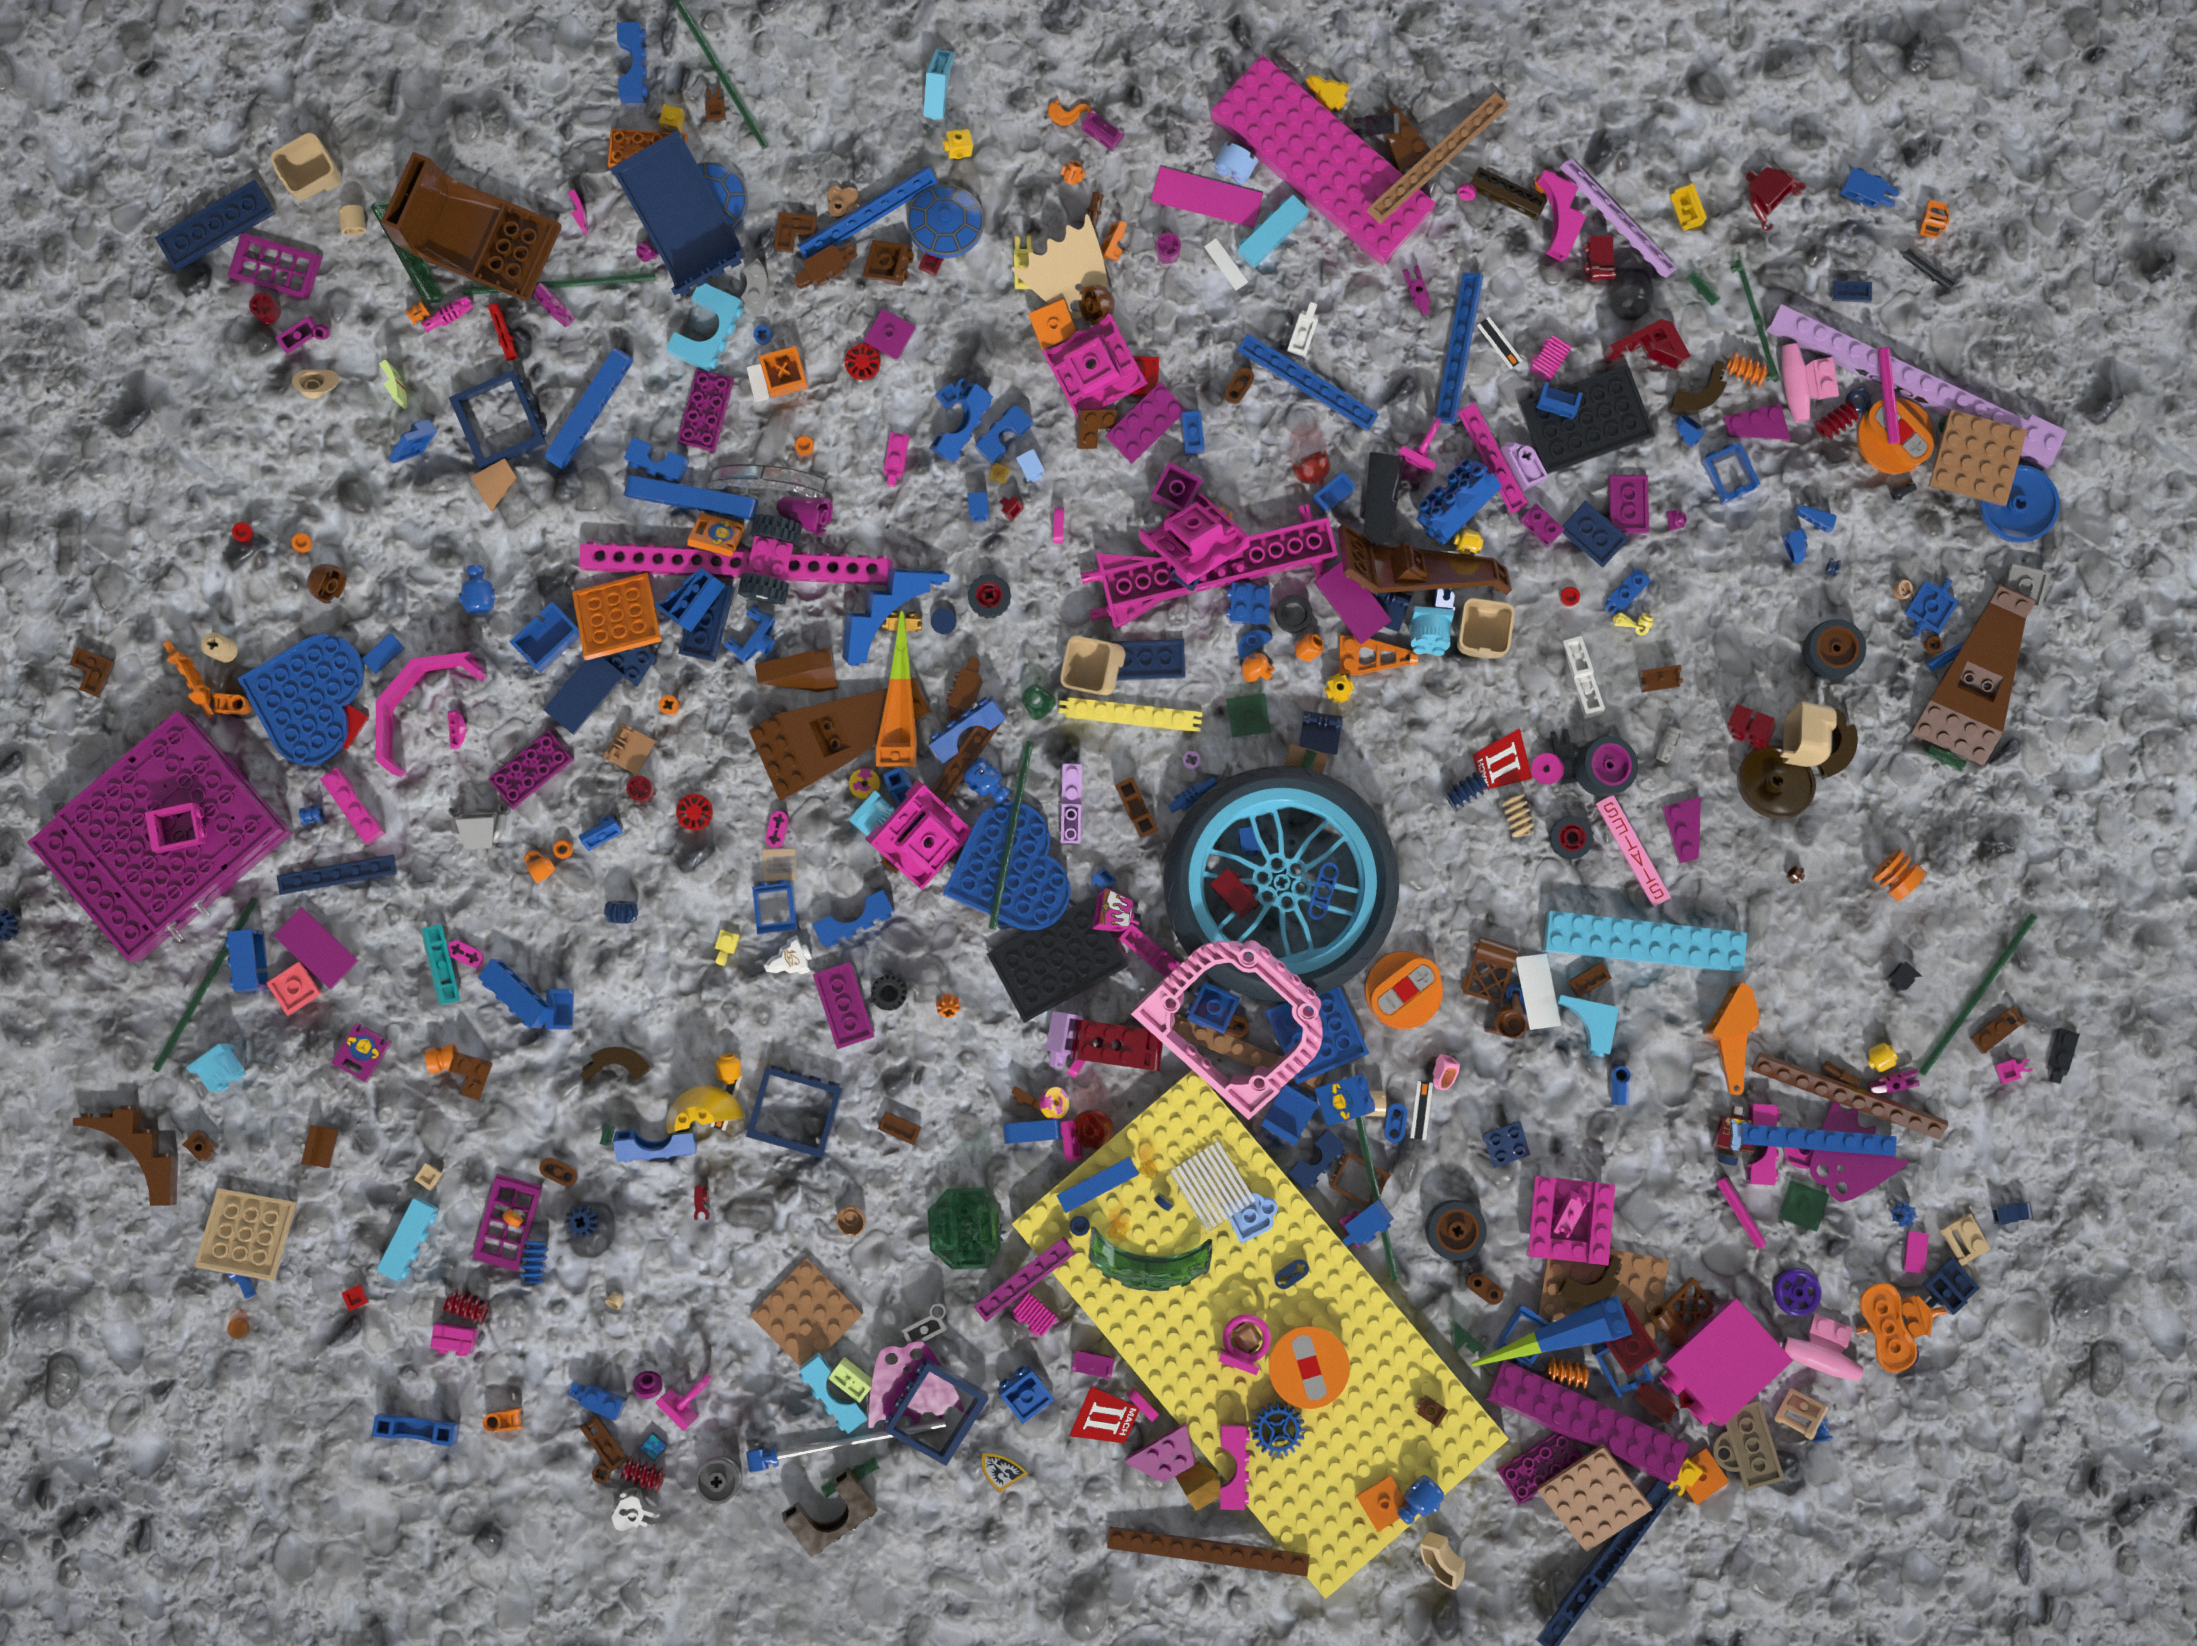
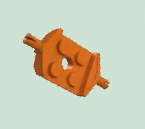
M170 640L164 642L163 645L169 653L166 659L167 662L176 665L178 671L186 676V684L189 689L194 691L188 697L197 706L202 708L207 718L212 717L214 713L209 704L214 697L210 694V688L205 686L201 674L194 667V661L188 655L176 650Z
M1919 1295L1901 1299L1902 1314L1906 1316L1904 1325L1913 1338L1924 1335L1930 1336L1933 1318L1947 1314L1945 1306L1934 1309L1929 1308ZM1869 1323L1855 1327L1858 1335L1873 1332Z

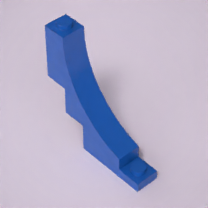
M888 568L886 591L867 590L865 613L846 612L842 659L851 666L867 663L870 645L884 620L901 604L918 595L930 592V584L942 585V582H949L950 574L943 570Z

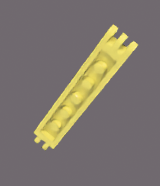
M1067 698V701L1060 700L1058 705L1066 706V709L1058 708V713H1064L1066 718L1201 732V728L1193 727V725H1201L1202 720L1194 719V716L1202 717V712L1078 698Z

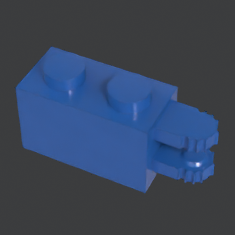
M1853 167L1846 177L1840 194L1875 209L1879 204L1894 207L1895 201L1883 195L1885 193L1897 197L1900 194V190L1888 185L1889 182L1879 175H1871L1862 168Z

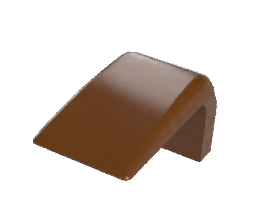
M412 152L381 220V224L391 239L399 247L412 255L524 301H528L531 298L562 228L561 224L557 221L451 178L432 159L416 152Z

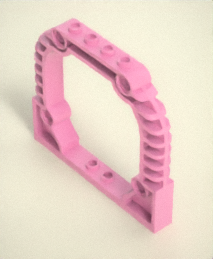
M1218 940L1202 945L1191 953L1168 977L1166 976L1135 1006L1131 1013L1248 1120L1276 1096L1281 1088L1316 1056L1323 1038L1322 1021L1319 1015L1321 1001L1316 996V993L1311 988H1307L1297 975L1292 974L1283 962L1274 958L1266 947H1262L1253 940L1246 941L1244 944L1237 941L1227 942ZM1246 952H1251L1254 956L1248 955ZM1228 962L1243 972H1256L1293 1006V1018L1303 1027L1302 1038L1269 1069L1259 1066L1254 1069L1252 1075H1233L1229 1080L1207 1058L1199 1054L1193 1045L1188 1044L1172 1029L1175 1024L1174 1013L1179 1010L1184 1000L1183 991L1207 969L1215 964ZM1306 1006L1312 1007L1313 1010L1308 1009Z

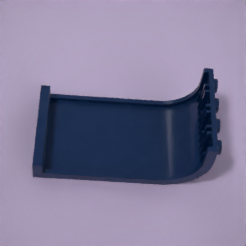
M680 131L673 132L609 168L613 176H616L664 261L674 283V287L671 288L674 295L680 294L682 297L691 292L690 288L694 285L700 287L708 282L707 278L712 275L716 278L725 273V268L729 266L734 268L742 263L741 259L745 258V253L738 236Z

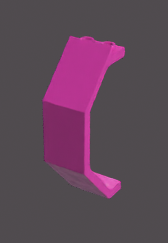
M470 652L413 658L376 700V761L391 774L402 777L406 773L393 760V720L396 706L428 671L461 666L472 676L483 682L487 675L483 673L485 669L475 662L477 660L476 656Z

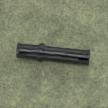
M1910 247L1902 256V258L1930 277L1932 282L1935 281L1948 292L1957 282L1946 275L1942 268H1937Z

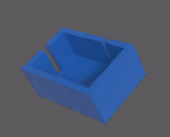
M553 602L539 613L546 619L544 622L536 616L509 641L539 673H542L580 637L579 628Z
M246 929L227 932L228 937H226L225 942L230 954L228 966L232 972L230 985L233 991L248 993L269 990L270 988L266 984L269 981L268 972L257 973V969L268 968L264 931Z

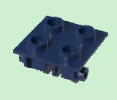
M1402 592L1372 593L1392 620L1384 627L1399 632L1412 596Z
M644 646L614 653L608 660L612 666L625 675L624 677L636 687H638L651 665L654 666L658 661L656 655Z
M1304 711L1299 746L1321 753L1337 755L1343 716Z
M1514 1121L1507 1126H1501V1128L1497 1127L1496 1130L1488 1133L1484 1132L1485 1134L1482 1135L1493 1168L1530 1155L1521 1121Z

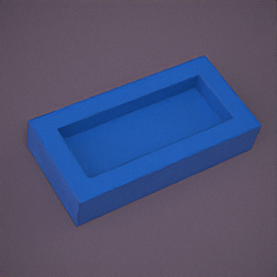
M390 633L364 656L362 661L374 674H378L405 647Z

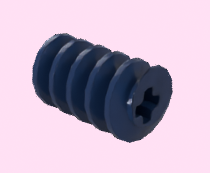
M1473 772L1472 777L1469 775L1466 777V782L1460 780L1459 786L1457 784L1452 785L1453 790L1447 788L1445 796L1450 806L1457 812V804L1463 808L1464 800L1470 804V796L1478 799L1476 793L1479 792L1483 796V788L1488 791L1489 788L1483 777L1478 772Z

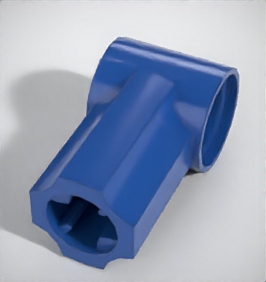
M1616 1065L1611 1068L1609 1073L1611 1078V1104L1629 1105V1080L1631 1074L1628 1068ZM1619 1069L1624 1071V1077L1621 1080L1616 1078V1072Z

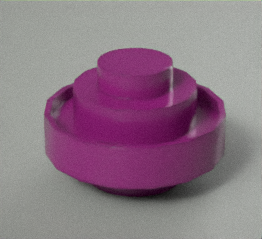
M654 1371L640 1372L633 1380V1391L639 1398H654L662 1390V1378Z

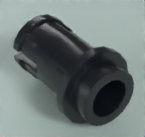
M1910 479L1898 487H1892L1890 491L1892 499L1894 501H1901L1902 497L1917 490L1916 484Z

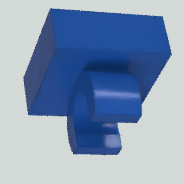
M1103 867L1094 874L1090 885L1093 886L1097 883L1101 887L1098 890V893H1100L1102 890L1112 887L1117 880Z

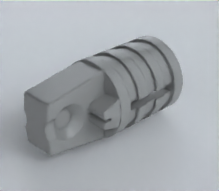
M1667 726L1664 736L1659 743L1656 758L1668 763L1676 751L1684 732L1675 727Z

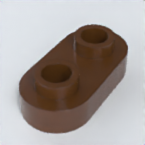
M1249 368L1237 370L1226 387L1224 397L1228 403H1240L1253 384L1254 374ZM1245 376L1248 380L1243 382L1240 378ZM1235 392L1238 396L1233 398L1230 394Z
M1233 1015L1224 1034L1235 1038H1242L1249 1030V1023L1245 1018ZM1235 1027H1240L1241 1031H1237Z
M550 1157L545 1158L540 1163V1173L563 1186H572L578 1180L577 1170L560 1160ZM549 1164H553V1171L548 1170ZM567 1172L572 1175L570 1180L565 1177Z
M1479 1272L1469 1274L1466 1284L1472 1292L1491 1305H1496L1502 1301L1503 1290L1497 1284ZM1476 1279L1481 1281L1479 1286L1474 1285ZM1492 1291L1497 1293L1495 1298L1490 1297Z

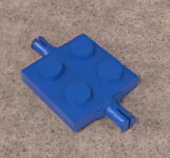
M1945 578L1940 587L1934 586L1928 581L1923 582L1904 612V615L1916 623L1911 632L1912 635L1919 637L1923 628L1930 630L1936 635L1940 633L1959 603L1957 599L1947 592L1953 582L1952 580Z

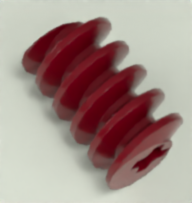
M1847 400L1846 404H1841L1833 412H1829L1826 416H1822L1820 420H1816L1814 423L1815 428L1822 437L1827 436V438L1832 440V433L1836 436L1840 435L1839 428L1842 431H1846L1845 424L1848 427L1853 426L1851 420L1859 423L1858 412L1854 404Z
M457 1288L448 1295L443 1306L444 1312L449 1309V1313L454 1314L456 1312L457 1317L464 1315L465 1320L471 1318L473 1323H476L478 1320L479 1325L484 1323L489 1309L488 1300L480 1304L481 1297L473 1301V1294L465 1298V1291L459 1296Z
M631 1456L622 1470L620 1480L625 1475V1482L628 1483L632 1479V1484L636 1485L640 1481L641 1488L648 1484L647 1489L651 1491L655 1487V1493L658 1494L666 1474H663V1467L657 1472L655 1464L649 1469L647 1461L643 1466H641V1459L633 1463V1456Z

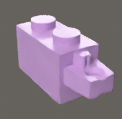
M1052 1012L1046 1044V1051H1051V1067L1064 1068L1067 1055H1071L1076 1019L1082 1020V1016Z

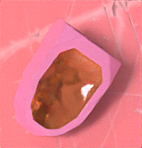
M1440 1054L1436 1059L1433 1083L1438 1090H1447L1455 1082L1459 1073L1460 1063L1453 1057Z

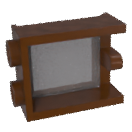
M1347 1152L1346 1155L1343 1154L1337 1163L1340 1165L1337 1173L1333 1171L1328 1182L1331 1183L1330 1188L1368 1208L1377 1201L1391 1175Z

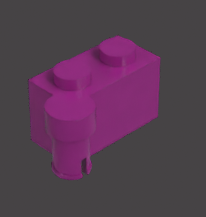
M312 315L275 338L286 354H289L314 337L320 340L327 339L331 334V330L325 324L318 325Z

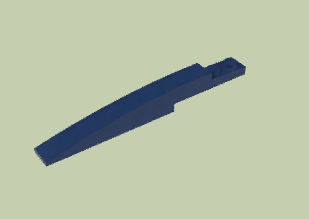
M1657 1480L1645 1495L1653 1510L1612 1535L1559 1603L1558 1610L1535 1639L1542 1646H1559L1601 1588L1604 1589L1676 1493L1673 1489L1668 1488V1485L1662 1480Z

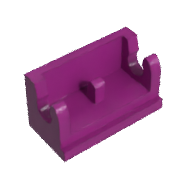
M1094 110L1082 122V131L1111 152L1115 150L1125 137L1123 131H1119L1106 122Z
M1076 1349L1071 1371L1111 1379L1115 1357Z

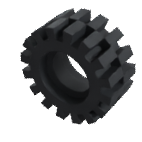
M884 975L876 979L872 984L871 999L880 1009L892 1011L904 1004L907 998L906 985L900 978L893 975ZM886 985H892L896 989V997L893 1000L887 1001L881 995V991Z

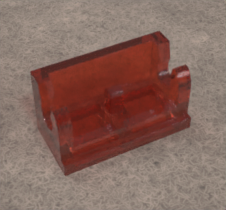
M1645 1382L1640 1385L1632 1396L1635 1401L1667 1424L1671 1423L1672 1414L1678 1412L1675 1404Z

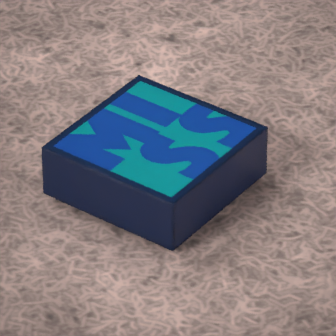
M652 1432L639 1449L655 1461L668 1444Z

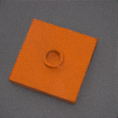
M1063 298L1027 313L1042 350L1070 339L1076 333Z
M1705 1447L1689 1458L1703 1469V1473L1692 1487L1687 1484L1685 1486V1490L1696 1505L1729 1483V1480Z
M1391 1475L1356 1495L1377 1532L1399 1520L1400 1517L1397 1515V1510L1407 1504Z

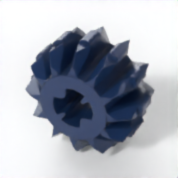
M609 901L605 904V920L615 924L633 923L637 920L638 916L637 904L632 901Z
M7 909L0 911L1 943L3 941H11V936H17L15 930L21 929L19 926H16L20 921L18 918H14L16 914L9 912Z
M579 1205L578 1209L573 1207L571 1208L572 1213L566 1214L570 1220L565 1221L564 1224H570L571 1226L566 1230L567 1232L574 1230L572 1237L575 1238L579 1234L580 1239H584L585 1233L588 1237H591V1230L597 1231V1226L593 1224L599 1223V1219H593L597 1215L596 1211L590 1214L592 1207L588 1206L584 1209V1205ZM584 1218L583 1221H584L586 1224L580 1226V1223H581V1222L578 1221V1219Z

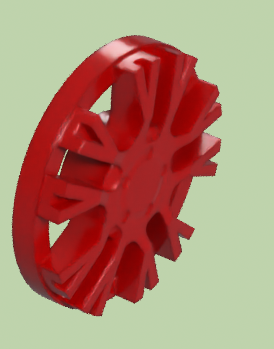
M857 344L849 349L844 360L848 374L857 380L873 378L881 366L878 352L867 344ZM862 348H865L864 354H861ZM858 349L859 354L855 355L853 351ZM868 350L873 351L871 355H867ZM849 362L855 363L854 366L848 367ZM870 364H877L876 369L870 367ZM857 367V371L853 374L852 371ZM868 368H869L870 371L872 372V374H870V375H869L868 372L866 371ZM860 370L865 371L864 377L859 376Z
M689 794L679 801L676 808V817L684 828L692 831L701 830L711 822L713 807L706 797L700 794ZM692 797H698L696 804L692 803ZM687 799H688V801H689L690 804H691V805H689V806H688L687 803L685 802ZM703 799V800H704L703 804H702L701 806H699L698 804H699V803L701 802V800ZM682 804L687 808L685 811L680 810ZM708 805L710 811L704 812L702 808ZM680 814H687V816L680 817ZM702 815H709V818L702 817ZM686 818L690 819L688 825L683 823ZM700 818L705 821L701 826L698 824V819ZM692 820H695V827H692Z

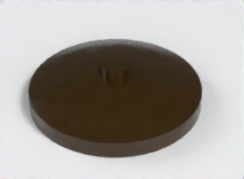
M1768 745L1767 749L1761 747V749L1752 750L1740 763L1737 771L1738 790L1746 804L1762 816L1777 820L1796 817L1810 805L1815 796L1816 780L1811 767L1783 763V757H1780V754L1783 752V746Z

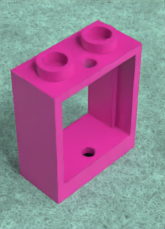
M191 802L145 812L152 852L162 853L206 843L207 830L202 823L204 814L199 804ZM191 811L196 838L166 845L161 817Z

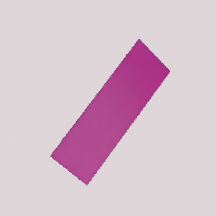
M1160 167L1151 201L1254 228L1263 193Z

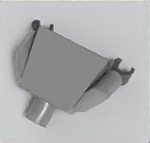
M499 804L498 811L500 815L497 812L463 814V809L457 806V813L454 814V809L449 808L448 812L453 816L451 818L453 836L460 844H463L464 849H475L476 859L487 858V848H493L495 843L500 841L505 831L507 815L511 812L510 806H507L506 811H501L502 804Z

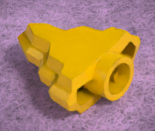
M1309 74L1305 79L1309 90L1315 94V100L1330 113L1334 109L1340 111L1348 101L1345 95L1350 89V85L1341 81L1338 83L1333 79L1325 80L1320 76Z

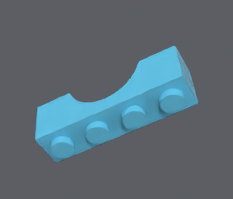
M820 1352L816 1353L799 1367V1377L805 1384H810L813 1388L811 1389L816 1399L821 1398L825 1403L823 1405L824 1409L829 1415L833 1414L837 1419L835 1422L842 1431L845 1429L849 1434L868 1419L866 1411L855 1399L841 1400L830 1393L826 1382L831 1373V1367Z

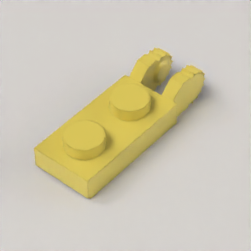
M1027 235L1026 238L1027 249H1020V238L1015 236L1014 267L1025 269L1029 265L1028 253H1033L1031 235ZM1014 273L1015 289H1031Z

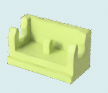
M845 1357L828 1378L859 1403L872 1388V1378Z

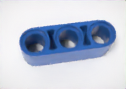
M1325 863L1319 870L1307 909L1308 916L1313 920L1321 919L1327 912L1339 873L1338 867L1334 863ZM1325 867H1331L1334 870L1333 877L1324 875ZM1319 886H1325L1328 889L1327 896L1323 897L1318 894ZM1314 905H1319L1322 908L1320 916L1312 913Z
M1060 1119L1003 1124L1004 1144L1062 1139Z

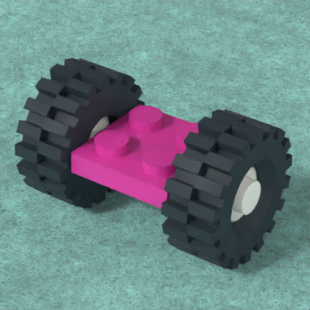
M768 514L754 515L750 533L754 537L747 573L741 574L738 588L740 596L769 604H786L790 585L785 581L792 549L799 544L802 530L801 524L793 520H787V518Z

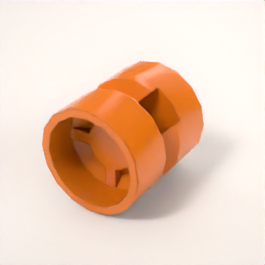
M443 1045L441 1050L438 1047L425 1050V1062L430 1074L440 1073L444 1068L449 1071L455 1051L458 1052L456 1045Z

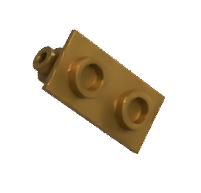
M894 610L886 618V621L883 622L882 627L886 628V630L897 631L899 611ZM909 611L907 614H904L906 631L918 632V630H922V623L918 621L922 620L923 615H918V612Z

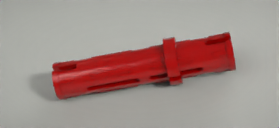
M491 304L487 308L499 338L498 344L502 346L506 361L515 360L518 356L513 346L514 340L508 332L500 304Z

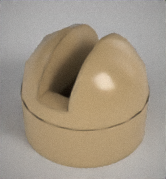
M613 1292L605 1302L611 1308L619 1310L623 1304V1296L621 1294L617 1296V1292Z

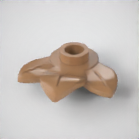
M837 184L830 187L827 195L829 200L828 211L833 217L840 218L860 206L855 203L858 198V190L856 188L848 187L841 190Z

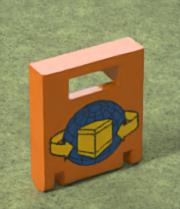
M700 512L688 537V546L731 557L738 546L745 526L738 522ZM700 527H701V530H704V532H703L702 535H701V534H697L698 531H699V529H700Z

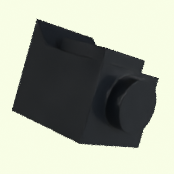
M1905 961L1904 963L1900 962L1885 980L1889 983L1888 987L1898 993V991L1907 990L1914 983L1915 977L1923 976Z

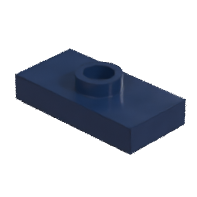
M1834 280L1832 282V301L1870 303L1872 301V282Z

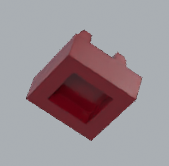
M1015 496L1010 500L1003 497L999 501L1003 507L1001 509L1002 513L1011 522L1024 509L1019 499Z

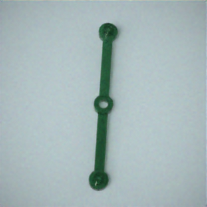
M1738 259L1734 266H1730V269H1732V273L1736 271L1740 273L1753 319L1767 358L1770 373L1766 375L1765 380L1777 382L1780 381V377L1765 335L1763 320L1758 312L1742 259Z

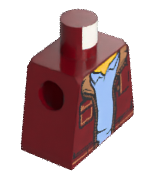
M1732 1106L1731 1117H1720L1711 1147L1754 1153V1145L1740 1144L1741 1124L1753 1125L1752 1121L1743 1119L1744 1107Z

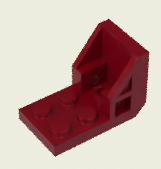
M1660 319L1611 344L1603 354L1606 362L1610 360L1614 362L1622 358L1625 352L1630 351L1632 353L1642 347L1648 359L1675 370L1682 367L1691 356L1673 322Z

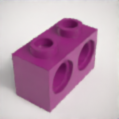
M1537 503L1519 521L1547 548L1565 530Z

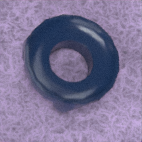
M1862 387L1851 390L1846 396L1845 403L1847 400H1850L1858 413L1866 411L1871 406L1870 395ZM1856 395H1861L1864 398L1862 405L1854 403Z

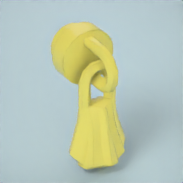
M1621 612L1613 616L1614 626L1635 627L1636 633L1641 636L1647 634L1649 628L1654 623L1653 617L1646 613L1639 616L1638 623L1633 622L1631 618H1628Z

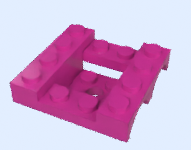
M1110 313L1096 325L1077 331L1061 345L1042 351L1077 419L1078 409H1103L1148 384ZM1090 359L1096 360V366L1093 369H1087L1086 367L1087 361Z
M1202 493L1198 494L1194 504L1179 513L1174 510L1168 512L1165 520L1156 529L1145 531L1141 528L1139 530L1140 541L1151 551L1156 550L1175 568V573L1187 585L1250 547L1249 535ZM1179 537L1190 548V553L1174 538Z
M917 780L905 793L907 798L882 826L878 824L865 840L923 890L965 843L972 829L922 782ZM922 812H924L926 815H925V816L918 822V824L909 832V834L899 843L897 840H898V839L902 836V834L910 827V825L919 817V815H920ZM927 837H931V843L924 846V840Z
M1533 1176L1534 1191L1529 1214L1530 1236L1526 1256L1609 1265L1616 1185ZM1571 1190L1589 1198L1570 1237L1567 1238L1566 1234L1562 1231L1559 1234L1553 1232V1222Z

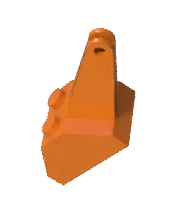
M1743 982L1732 983L1704 1032V1035L1717 1042L1727 1089L1732 1095H1740L1744 1091L1747 1033L1757 1028L1760 1016L1753 989Z

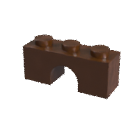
M1133 777L1116 784L1115 789L1139 839L1142 840L1157 833L1158 828L1142 799Z

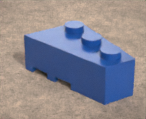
M703 568L698 569L682 582L683 585L676 591L672 590L669 592V596L662 602L658 601L654 604L678 625L690 632L725 587L724 583Z

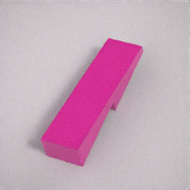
M1131 923L1129 928L1120 932L1116 937L1164 977H1168L1180 965L1178 961Z

